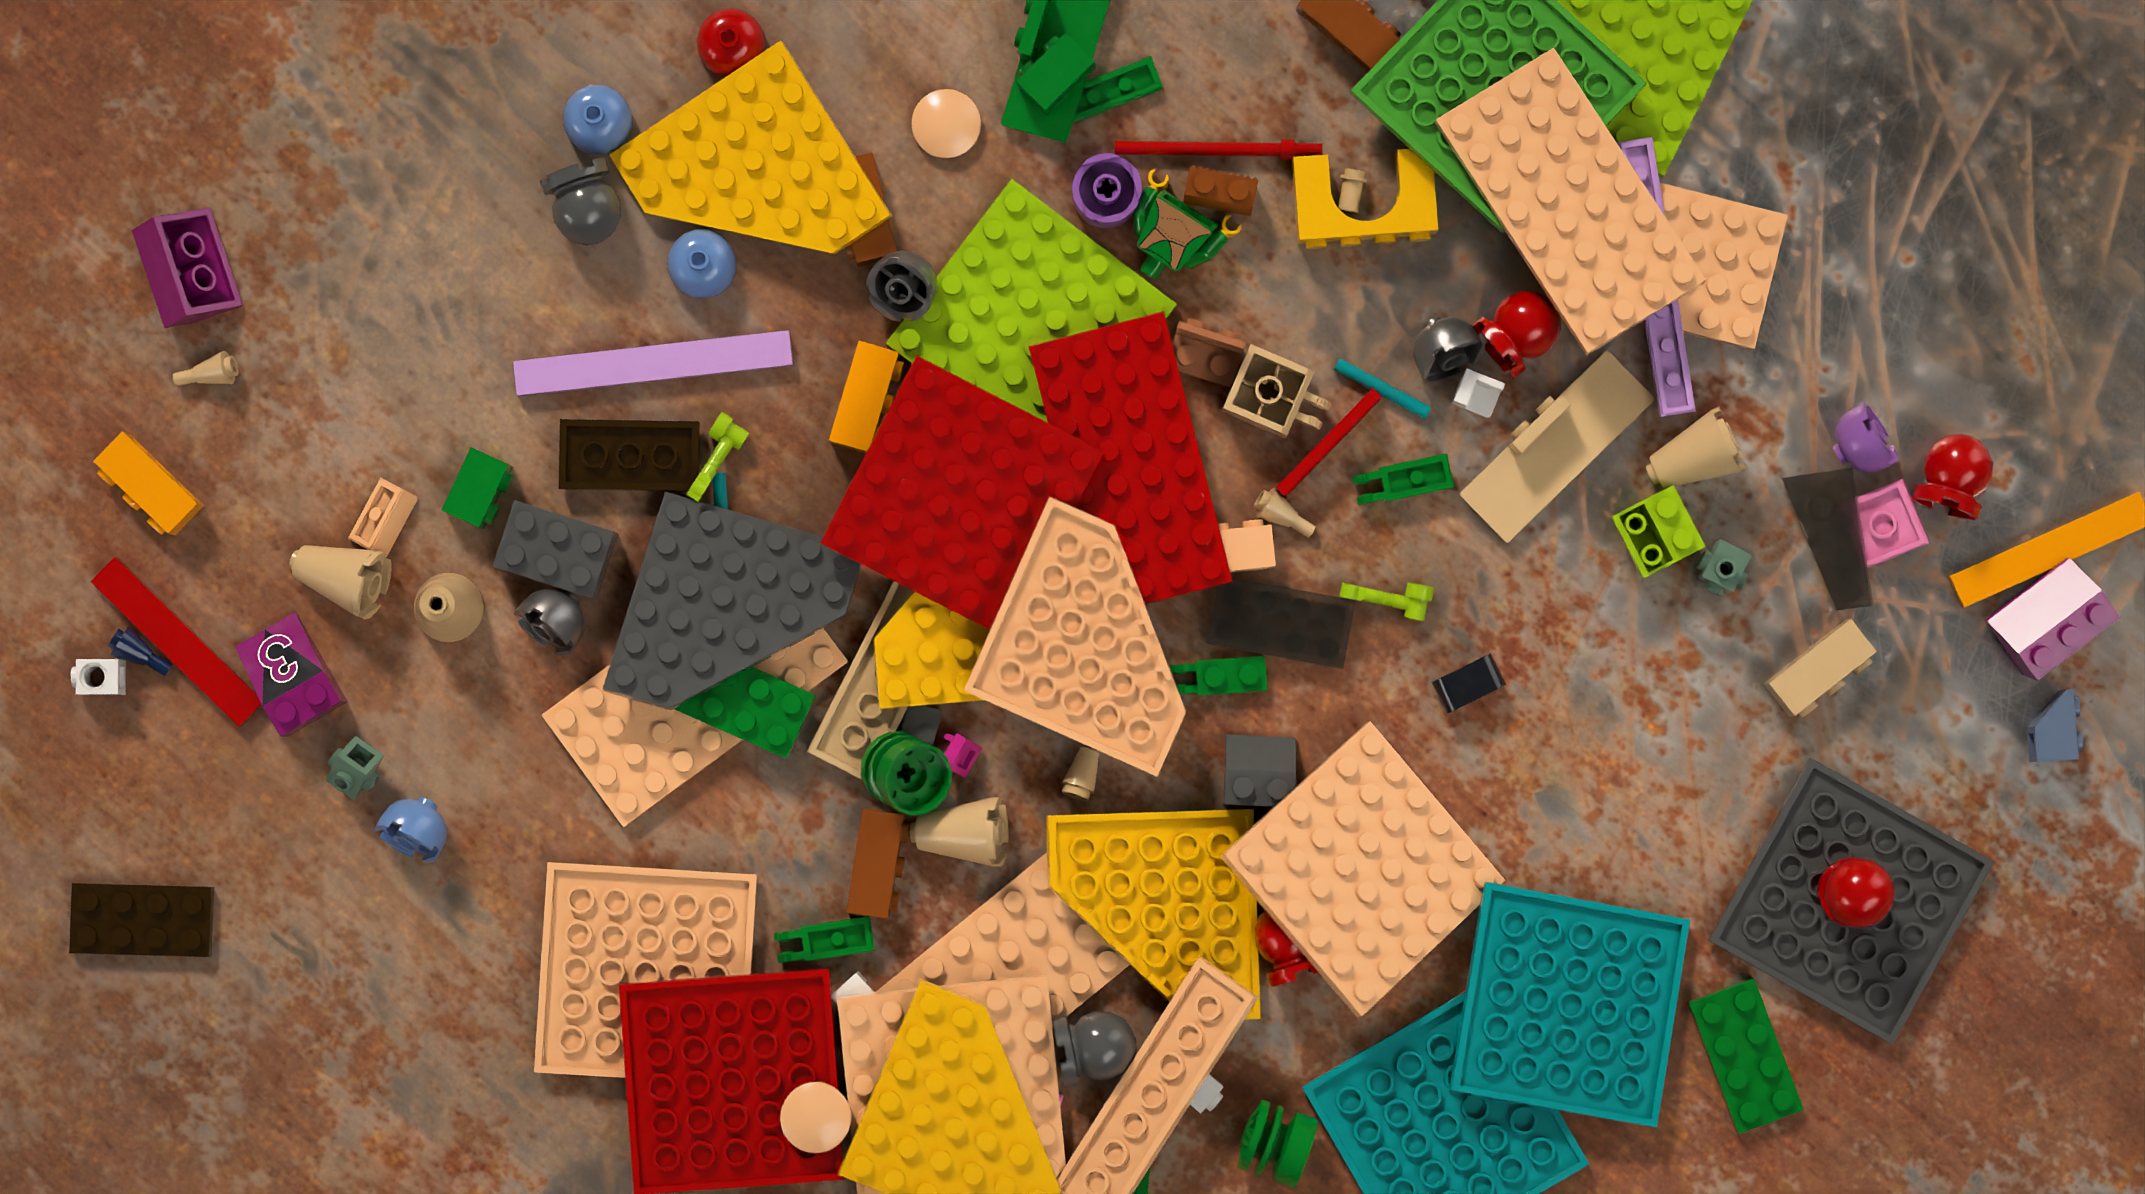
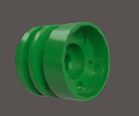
M893 731L877 737L867 747L861 761V778L864 787L874 798L902 813L914 816L924 815L935 810L946 799L951 787L952 769L948 758L940 749L906 732Z
M1261 1099L1245 1126L1239 1145L1237 1168L1247 1171L1253 1157L1257 1158L1254 1174L1260 1176L1267 1163L1274 1164L1272 1181L1295 1189L1314 1141L1318 1119L1296 1111L1288 1125L1282 1123L1284 1107L1278 1105L1272 1118H1267L1270 1102Z

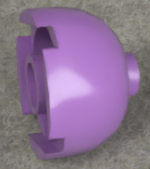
M1861 402L1842 415L1835 431L1838 444L1833 449L1843 465L1849 462L1856 470L1865 473H1875L1899 462L1894 445L1887 448L1888 440L1886 436H1888V433L1869 405L1866 406L1865 402Z

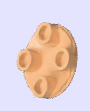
M942 89L926 95L918 103L912 116L913 135L919 146L930 156L953 158L962 155L977 142L980 133L981 120L978 109L969 97L959 91Z
M824 1082L806 1083L794 1089L785 1099L780 1115L781 1127L786 1138L798 1149L810 1153L826 1152L840 1144L847 1135L851 1123V1112L847 1100L836 1088Z

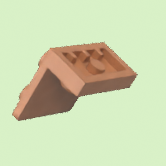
M1188 318L1186 323L1179 321L1172 344L1179 373L1231 389L1246 342L1240 341L1241 335L1225 329H1221L1220 334L1206 330L1207 324L1195 319Z

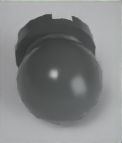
M605 158L592 159L593 166L581 170L578 163L547 175L548 179L540 180L543 193L556 196L552 206L554 223L560 232L573 243L585 246L599 244L615 232L621 218L619 197L613 187L602 181L603 177L610 172Z
M1093 1011L1083 1015L1074 1025L1067 1024L1066 1016L1052 1020L1057 1047L1064 1046L1066 1059L1060 1060L1065 1087L1079 1086L1077 1076L1081 1077L1082 1074L1093 1080H1109L1122 1074L1133 1061L1136 1050V1038L1124 1018L1112 1012Z

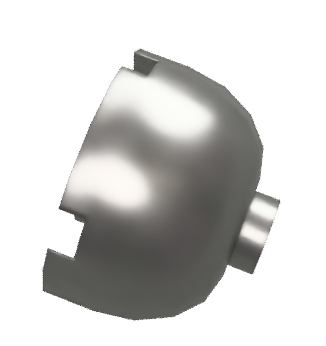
M900 250L888 253L873 266L866 279V287L869 284V291L871 293L869 296L871 304L880 314L893 321L900 322L902 318H913L911 321L918 320L929 310L937 293V277L932 265L923 256L910 251Z
M1435 317L1423 325V330L1417 336L1413 347V358L1424 380L1427 377L1430 383H1437L1463 373L1462 369L1458 367L1468 361L1473 366L1483 355L1485 345L1468 322L1459 318L1447 317L1441 319L1440 317Z
M541 589L533 592L514 612V615H521L517 622L532 639L544 648L547 646V642L557 647L554 653L559 656H568L578 645L584 634L585 620L583 612L578 607L580 601L567 590L559 592L554 589Z

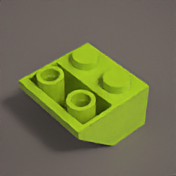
M1674 485L1611 516L1643 579L1706 547Z

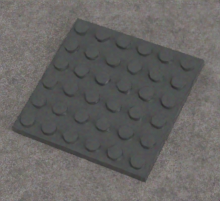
M1809 758L1709 936L1708 941L1893 1045L1994 861L1823 764ZM1854 857L1873 860L1884 867L1892 878L1895 890L1893 906L1886 918L1876 925L1866 928L1843 926L1829 919L1817 897L1819 879L1828 866L1838 860Z

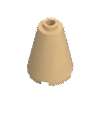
M1719 406L1710 410L1649 457L1651 464L1647 465L1646 469L1654 485L1661 483L1663 488H1668L1672 485L1678 486L1736 474L1748 469L1744 462L1738 463V460L1744 457L1728 422L1725 423L1723 418H1717L1723 415Z
M304 545L299 550L294 551L289 563L294 578L354 616L362 619L371 618L378 611L381 605L375 602L379 594L386 595L392 571L391 560L385 558L387 554L376 550Z
M442 573L431 577L420 587L415 598L414 614L418 625L428 636L438 641L455 642L465 639L479 626L483 618L484 603L481 592L471 580L460 574ZM443 601V607L439 610L440 603Z
M990 797L918 815L916 822H912L910 826L911 842L916 843L918 850L988 866L1001 867L1004 865L1007 853H1001V846L1003 843H1008L1009 838L1006 805H999L1003 798Z

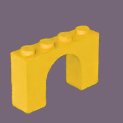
M1398 149L1395 153L1397 199L1394 207L1381 218L1372 221H1359L1341 212L1332 198L1328 155L1293 157L1292 174L1298 244H1306V249H1321L1327 247L1326 242L1340 241L1341 247L1361 245V240L1375 239V244H1391L1396 242V237L1409 236L1410 242L1431 240L1430 235H1435L1438 231L1434 171L1411 149Z

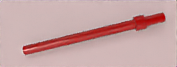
M1281 139V143L1115 141V155L1280 157V160H1293V157L1322 155L1323 152L1322 143H1295V140Z

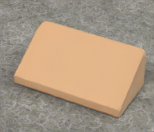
M380 477L348 539L368 550L381 551L388 556L417 502V496Z

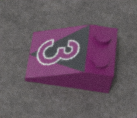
M297 612L290 614L235 646L259 700L279 736L288 737L348 702Z

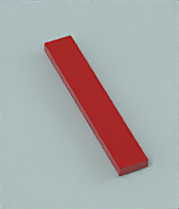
M114 557L90 581L238 727H242L262 706L257 693L118 557Z

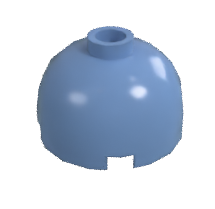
M588 85L578 89L568 99L563 110V126L568 138L578 149L589 154L605 155L627 141L632 130V112L626 99L617 90L605 85Z
M695 229L684 233L673 243L668 254L667 269L672 282L682 293L695 299L715 297L722 294L731 285L736 275V257L732 246L722 235L711 230Z
M419 797L418 801L413 799L397 800L386 809L374 828L375 832L382 830L380 838L391 847L410 857H413L414 851L424 854L422 861L435 862L447 839L446 824L443 817L436 811L438 806L424 797Z

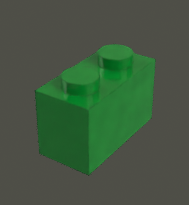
M1066 32L1060 38L1057 35L1052 37L1042 48L1044 54L1036 62L1033 60L1028 61L1017 73L1020 77L1016 81L1018 88L1046 116L1097 68L1095 61Z
M470 447L441 511L484 530L487 524L492 525L498 515L500 506L496 505L501 492L506 494L511 487L514 479V474H511L513 467Z

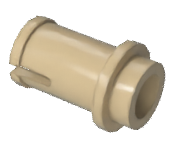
M1345 168L1344 175H1340V179H1343L1337 206L1340 211L1359 212L1358 208L1363 183H1367V179H1364V171Z

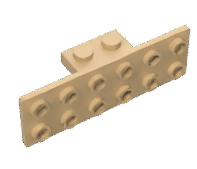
M1605 351L1556 400L1549 396L1535 410L1539 416L1531 424L1524 420L1510 434L1514 440L1460 492V497L1504 542L1508 543L1654 401V396L1609 351Z

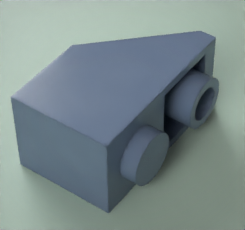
M2074 689L2059 690L2027 726L2029 762L2079 759L2078 752L2083 750V738L2081 732L2077 731L2076 717L2080 716V701L2078 696H2074Z

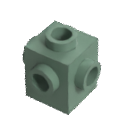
M1720 539L1715 542L1711 552L1705 550L1700 557L1696 568L1701 571L1697 579L1705 582L1702 586L1704 589L1718 596H1722L1723 592L1727 594L1733 593L1735 588L1741 590L1750 573L1745 568L1752 555ZM1720 565L1725 567V575L1720 572Z
M355 736L343 750L338 748L327 764L331 767V770L325 781L355 800L363 790L369 792L378 781L380 775L376 771L384 755Z

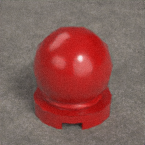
M1520 291L1506 297L1495 310L1493 321H1489L1482 316L1471 325L1477 334L1482 333L1488 343L1485 344V351L1502 371L1506 372L1509 369L1512 379H1515L1526 370L1523 363L1524 359H1536L1547 353L1558 341L1562 328L1561 317L1552 302L1540 293Z
M1965 434L1946 435L1936 442L1925 456L1923 473L1927 483L1915 485L1912 499L1915 503L1932 510L1934 504L1950 509L1948 516L1975 521L1982 510V505L1975 498L1986 491L1992 480L1993 460L1988 449L1979 439Z
M1854 857L1838 860L1828 866L1821 875L1817 888V897L1826 916L1839 925L1855 928L1874 926L1886 918L1893 906L1895 896L1892 878L1884 867L1873 860Z
M1265 910L1261 913L1255 928L1256 947L1262 957L1274 965L1272 967L1273 971L1266 973L1270 985L1274 987L1297 980L1295 973L1305 969L1313 972V974L1318 973Z

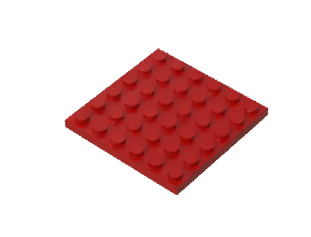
M916 355L820 544L991 630L1049 497L1076 508L1104 451Z
M830 968L619 984L634 1194H659L845 1179V1177L838 1175L844 1160L843 1142L826 1152H805L795 1147L786 1138L780 1120L781 1109L785 1099L794 1089L803 1084L824 1082L839 1091Z

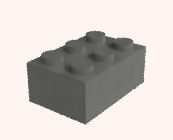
M514 500L492 567L597 600L618 534Z

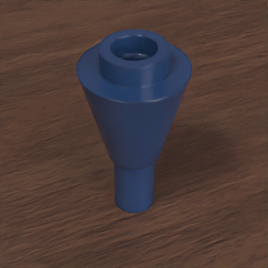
M129 626L125 632L118 629L108 644V647L113 649L110 656L142 666L147 665L164 676L172 666L171 663L154 654L153 650Z

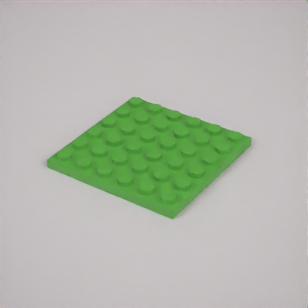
M1438 0L1351 89L1350 94L1504 234L1505 230L1441 134L1435 124V120L1552 48H1555L1606 127L1638 95L1647 82L1556 0Z

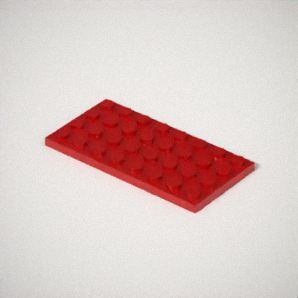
M1164 311L1029 346L1048 423L1104 451L1076 509L1115 525L1145 605L1232 583L1233 580Z

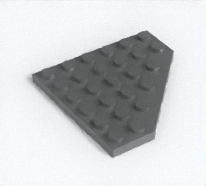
M665 492L602 689L611 694L673 710L690 698L707 692L727 681L733 675L752 668L788 646L791 647L815 634L816 631L845 618L862 564L820 544L823 536Z

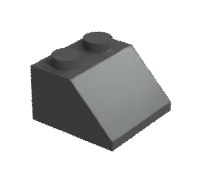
M1226 734L1223 804L1276 806L1295 788L1296 738Z

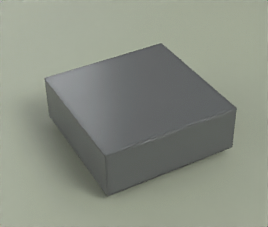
M924 705L908 706L901 731L913 735L924 742L934 744L943 711Z

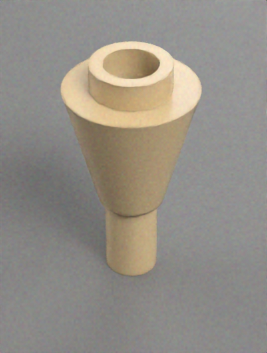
M223 350L194 366L193 369L173 373V382L176 387L195 382L203 384H233L235 376H238L239 373L238 364L234 356H229Z
M1272 488L1269 492L1263 490L1254 503L1253 507L1257 509L1255 514L1257 518L1288 528L1292 527L1307 538L1312 535L1316 526L1300 517L1296 510L1275 488Z

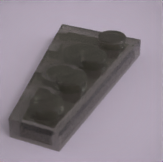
M1853 467L1783 477L1782 481L1836 610L1872 606L1873 598Z

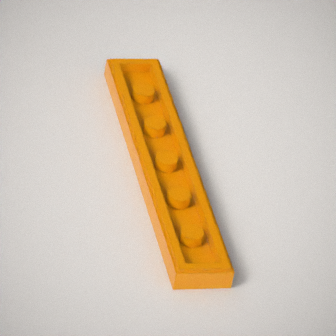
M2140 491L1947 576L1961 607L1965 608L2048 571L2066 558L2075 559L2144 528L2145 502Z

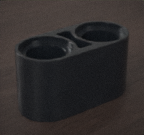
M1490 653L1433 681L1432 684L1448 714L1506 685V682Z

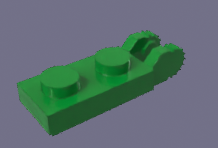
M1447 453L1379 467L1378 471L1352 476L1353 484L1358 485L1381 479L1383 492L1367 493L1358 497V505L1383 500L1390 502L1454 488Z
M1265 656L1199 660L1191 664L1168 665L1171 673L1174 675L1196 672L1197 685H1176L1179 694L1197 693L1198 696L1267 691Z
M870 916L801 926L797 930L774 933L775 941L780 942L802 937L804 951L782 952L777 955L778 963L801 959L812 961L875 951Z

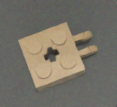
M1250 344L1222 412L1286 439L1293 421L1316 430H1320L1322 422L1318 418L1298 411L1302 400L1321 410H1328L1331 403L1326 399L1307 392L1314 371ZM1267 383L1274 386L1273 392L1277 394V397H1270L1269 400L1262 398L1263 393L1259 391V387L1265 388Z

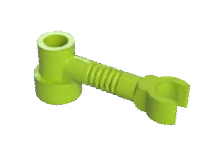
M723 412L720 413L707 434L719 443L686 494L699 502L732 447L739 450L749 435L748 431L733 423V418Z
M1342 582L1339 596L1405 610L1404 617L1424 621L1428 601H1432L1435 588L1407 582L1405 595H1399Z

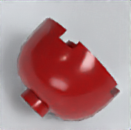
M734 8L721 9L709 15L700 26L696 40L698 55L704 65L716 76L723 78L766 50L764 31L758 21L747 12Z

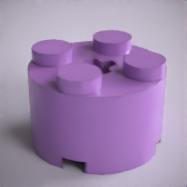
M1112 153L1097 154L1088 158L1079 167L1073 179L1072 199L1075 209L1088 224L1096 227L1113 228L1126 223L1133 217L1134 209L1137 208L1138 202H1140L1139 199H1141L1142 183L1137 169L1124 158ZM1103 184H1108L1110 189H1116L1112 192L1111 198H1105L1104 194H1098L1102 190Z

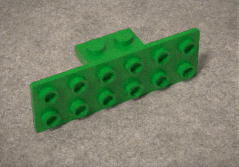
M1111 0L1026 1L1024 14L1028 15L1025 28L1019 27L1014 41V47L1018 48L1017 53L1020 57V62L1001 121L1004 127L1063 144L1068 142L1087 78L1046 116L1018 88L1016 81L1020 77L1017 73L1028 61L1033 60L1036 62L1044 54L1042 48L1052 37L1057 35L1060 38L1065 32L1093 59Z

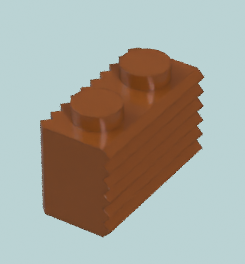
M1192 165L1189 169L1183 202L1190 205L1251 216L1258 180L1256 177L1251 179L1249 175L1244 178L1242 174L1239 176L1236 173L1230 175L1229 172L1224 174L1222 170L1219 172L1215 169L1210 171L1208 167L1203 170L1201 166L1196 168L1195 165Z

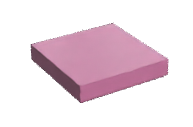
M1904 478L1837 505L1864 569L1930 543Z

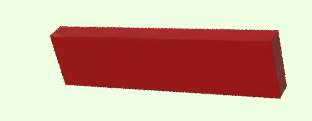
M1374 388L1279 483L1275 489L1283 498H1286L1381 400V395Z

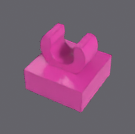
M958 733L955 736L945 734L944 738L951 743L943 754L948 758L952 771L966 778L983 748Z

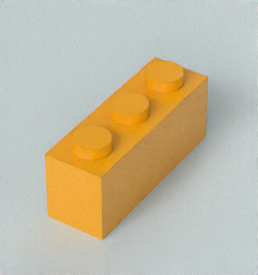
M858 341L829 437L830 443L862 453L867 452L879 428L882 415H886L894 399V396L889 394L892 381L899 382L904 367V362L899 361V352Z
M122 431L93 461L100 468L97 474L111 487L117 484L125 492L122 498L136 511L141 507L150 516L147 522L161 535L166 531L168 534L176 536L204 507L132 435Z

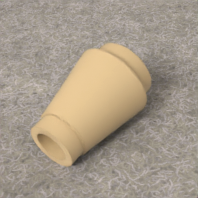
M1085 747L1079 748V752L1076 754L1061 782L1064 785L1062 789L1064 795L1077 800L1088 801L1090 794H1094L1099 752Z

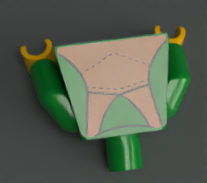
M1153 169L1148 175V187L1144 188L1141 199H1139L1140 202H1138L1137 208L1134 209V232L1139 237L1137 247L1148 254L1140 267L1141 271L1151 278L1158 279L1165 266L1178 272L1182 266L1192 269L1212 260L1226 245L1228 238H1233L1240 232L1242 225L1240 224L1235 231L1228 230L1225 223L1232 215H1227L1220 222L1219 230H1216L1218 227L1217 223L1165 191L1168 187V174L1165 176L1164 182L1160 184L1153 182L1152 179L1156 174V169Z

